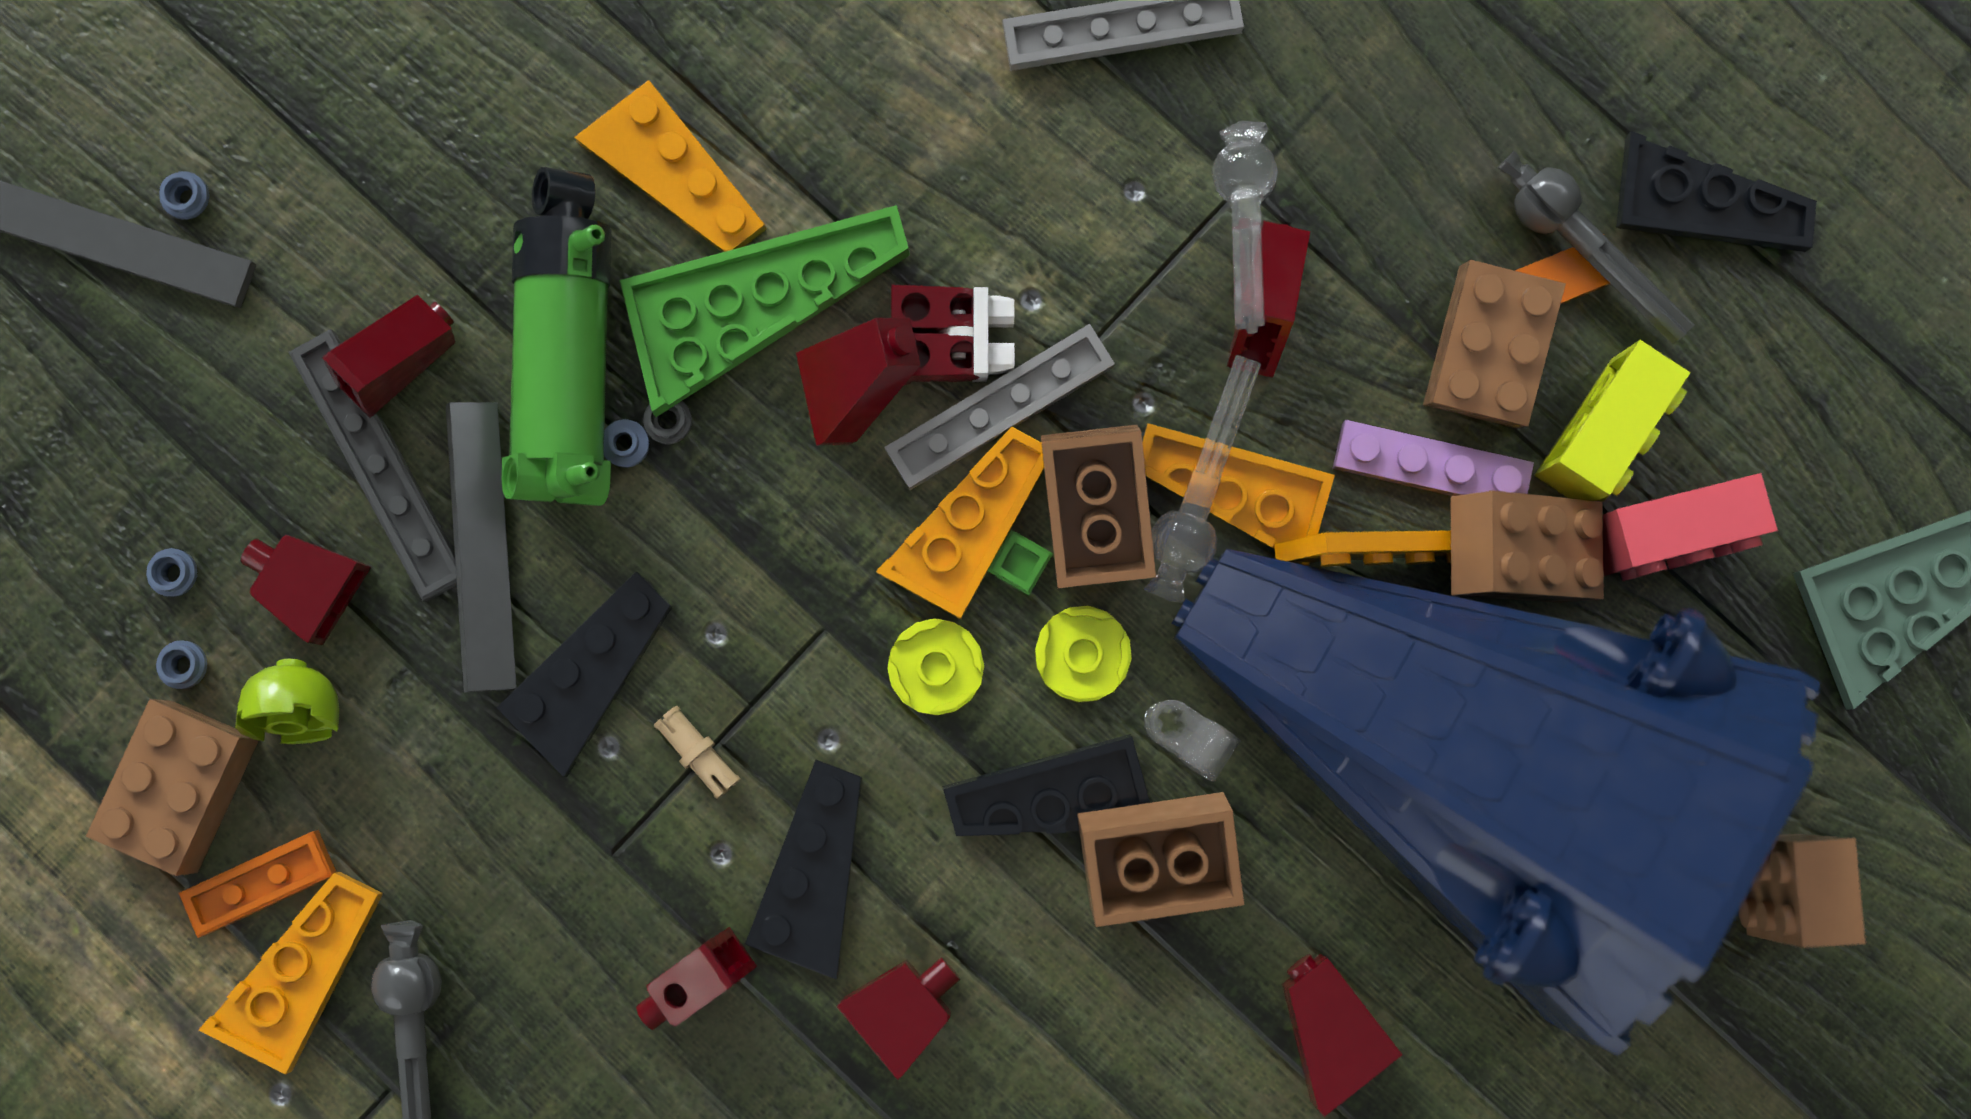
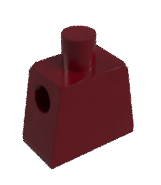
M289 535L283 536L275 549L259 539L252 540L243 551L240 560L243 565L259 573L250 588V595L302 640L317 645H324L371 568L365 563Z
M728 927L646 985L650 996L636 1006L638 1016L651 1030L656 1029L667 1020L672 1026L676 1027L754 970L757 965L731 928Z
M943 957L921 975L908 960H905L846 995L839 1001L836 1007L898 1080L951 1017V1011L940 997L961 979Z

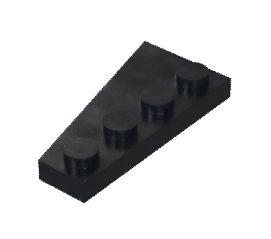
M1630 131L1626 135L1616 228L1806 252L1813 247L1816 200L1760 179L1752 181L1732 173L1734 169L1718 163L1710 165L1687 156L1688 152L1670 145L1665 148L1646 141V136Z
M636 571L528 676L497 709L563 777H568L587 741L591 740L612 701L619 695L628 675L637 661L642 658L673 607Z
M1131 734L943 786L956 836L1020 834V832H1046V834L1080 831L1078 813L1150 803Z
M815 760L745 945L831 978H838L862 783L861 776Z

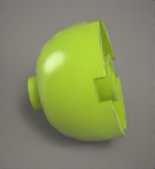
M282 659L276 662V666L264 668L248 679L240 694L235 728L242 735L259 741H265V732L281 734L280 744H305L327 740L332 737V729L336 732L338 730V695L332 683L320 672L308 668L306 662L298 659Z

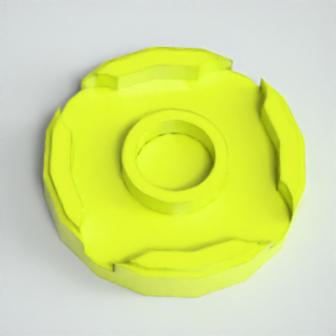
M1091 606L1069 607L1053 616L1040 631L1035 647L1036 667L1045 685L1059 697L1075 702L1097 701L1114 692L1126 678L1132 659L1130 639L1121 624L1107 611Z
M934 618L916 622L899 635L891 649L887 669L891 687L903 703L919 713L938 716L956 712L972 700L982 683L984 662L980 646L969 631L954 622Z

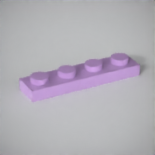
M1345 420L1341 427L1333 469L1450 496L1492 490L1528 494L1534 462Z

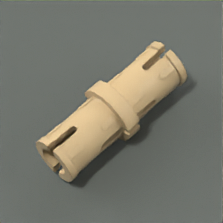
M675 706L663 715V720L659 719L654 724V728L660 731L682 757L679 761L685 769L691 767L711 790L714 797L719 799L731 789V786H735L741 778L730 769L712 748L715 745L713 740L709 736L704 738L680 711L681 709Z

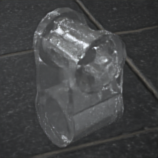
M1166 700L1152 705L1144 717L1145 731L1154 742L1177 756L1178 760L1211 782H1215L1241 742L1224 727L1203 717L1177 700ZM1174 711L1177 714L1174 718V723L1179 728L1177 731H1167L1163 734L1160 730L1164 723L1158 719L1159 714H1169Z

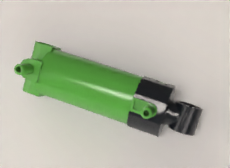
M541 167L535 176L532 187L533 210L537 215L541 216L517 220L513 225L512 283L514 284L510 453L509 456L502 457L501 479L503 494L507 499L552 502L555 499L558 503L602 506L608 498L611 461L604 460L607 297L611 274L612 230L606 224L588 219L593 211L596 194L595 182L590 174Z

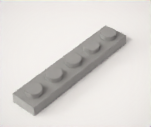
M1119 0L1003 19V31L1010 71L1241 34L1244 28L1239 0Z
M1088 324L884 448L909 490H912L1005 434L1011 427L1018 426L1114 368L1115 363L1092 326Z

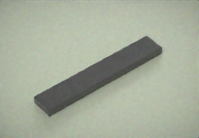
M0 180V232L241 309L257 266L252 261Z
M330 329L289 351V354L422 601L428 602L457 586L455 552L379 411L369 418L335 384L322 359L330 350L341 344L336 332Z
M449 402L446 405L464 693L516 689L504 494L501 480L502 462L498 402Z

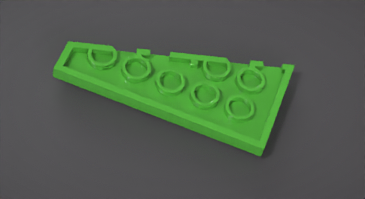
M897 205L620 280L654 416L661 415L910 256Z

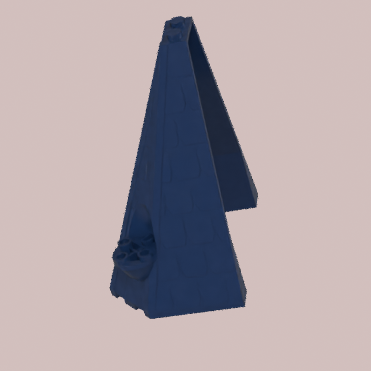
M1226 549L1218 560L1212 557L1208 558L1195 581L1203 587L1194 602L1188 599L1184 600L1171 623L1179 628L1173 639L1234 700L1254 723L1283 750L1301 771L1330 798L1349 820L1379 848L1396 868L1425 895L1445 918L1457 927L1477 949L1475 962L1484 966L1483 974L1485 979L1496 985L1510 982L1547 1022L1618 1056L1630 1045L1631 1037L1628 1035L1637 1019L1650 1025L1673 1003L1674 995L1666 991L1671 985H1675L1682 977L1694 983L1706 971L1811 776L1812 761L1800 755L1801 742L1809 746L1815 739L1817 714L1805 707L1809 699L1814 700L1819 694L1820 682L1799 670L1729 656L1718 637L1706 626L1704 615L1693 608L1680 611L1675 618L1668 614L1663 615L1654 627L1650 640L1591 625Z

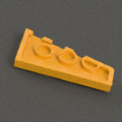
M649 80L574 137L577 143L602 159L610 168L635 184L647 196L672 212L684 224L721 252L744 247L767 229L763 221Z
M1147 423L1142 444L1145 473L1148 478L1274 548L1275 544L1318 534L1335 475ZM1305 562V563H1300V564L1309 566V563H1310V562Z
M1011 427L969 471V474L938 504V507L907 537L899 549L877 569L876 573L961 619L1044 470L1041 442Z
M1451 530L1325 532L1275 544V559L1292 563L1321 562V566L1330 567L1349 565L1351 560H1363V565L1365 566L1386 565L1394 563L1393 558H1405L1406 565L1428 564L1435 562V556H1446L1447 564H1451Z
M342 872L333 873L295 917L289 929L277 942L269 947L260 958L262 960L243 981L237 984L227 996L228 999L213 1016L206 1020L199 1028V1031L285 1075L292 1072L383 893Z

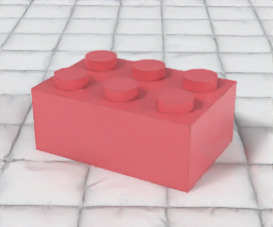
M1759 473L1619 508L1604 514V576L1620 572L1622 581L1666 570L1665 561H1667L1669 569H1674L1762 546L1760 536L1778 531L1762 474Z

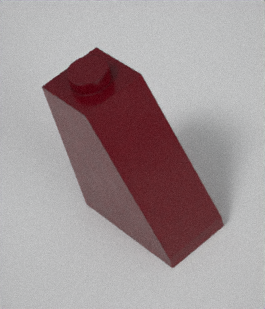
M1263 220L1251 259L1227 367L1273 378L1294 323L1310 231Z
M417 294L330 350L322 359L335 384L371 418L456 343L452 328L450 327L454 324V321L438 303L434 301L431 305H428Z
M874 318L796 352L816 446L846 445L857 442L921 366L910 318Z
M1308 954L1287 970L1290 978L1282 983L1310 1101L1325 1117L1401 1057L1402 1053L1330 960L1321 954L1313 959Z

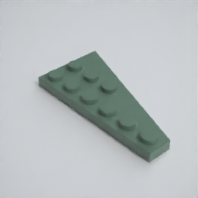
M1971 510L1793 573L1846 710L1855 709L1867 699V695L1883 682L1890 681L1902 671L1901 668L1922 651H1927L1971 615Z

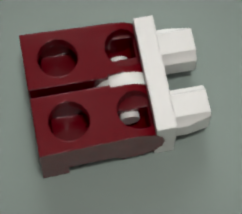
M891 285V318H910L921 365L905 385H911V382L934 381L987 382L988 374H1002L1014 369V343H988V327H1014L1013 298L988 296V287H974V289L963 287Z

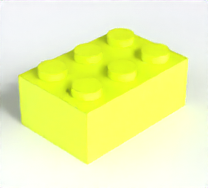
M1642 340L1637 341L1609 361L1534 476L1571 499L1599 500L1603 502L1611 493L1617 496L1628 484L1634 473L1628 467L1637 453L1644 455L1657 440L1660 430L1655 428L1664 412L1668 415L1672 414L1684 399L1687 390L1682 388V385L1690 372Z

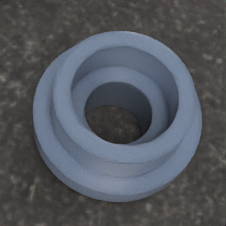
M182 171L171 174L163 180L160 186L159 198L164 210L173 217L192 219L200 215L207 207L209 190L206 183L199 176L191 172ZM186 190H192L190 200L185 204H181V194Z
M622 419L611 423L604 430V456L613 465L621 468L633 467L642 462L648 454L650 446L648 434L637 422ZM622 435H630L632 437V446L626 451H619L616 447L617 439Z
M174 548L164 549L156 553L148 563L146 571L147 580L151 588L160 595L168 597L181 596L193 587L197 578V566L194 559L188 553ZM178 565L180 575L177 580L171 582L168 579V570L171 566Z
M182 640L174 641L166 645L159 653L156 662L157 673L167 686L176 689H188L197 685L203 679L207 670V658L204 651L197 644ZM186 656L190 661V668L186 673L181 674L177 664L182 657Z

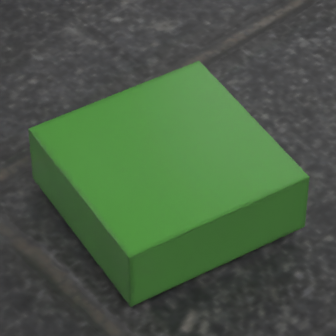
M1011 529L987 573L1029 596L1053 553Z

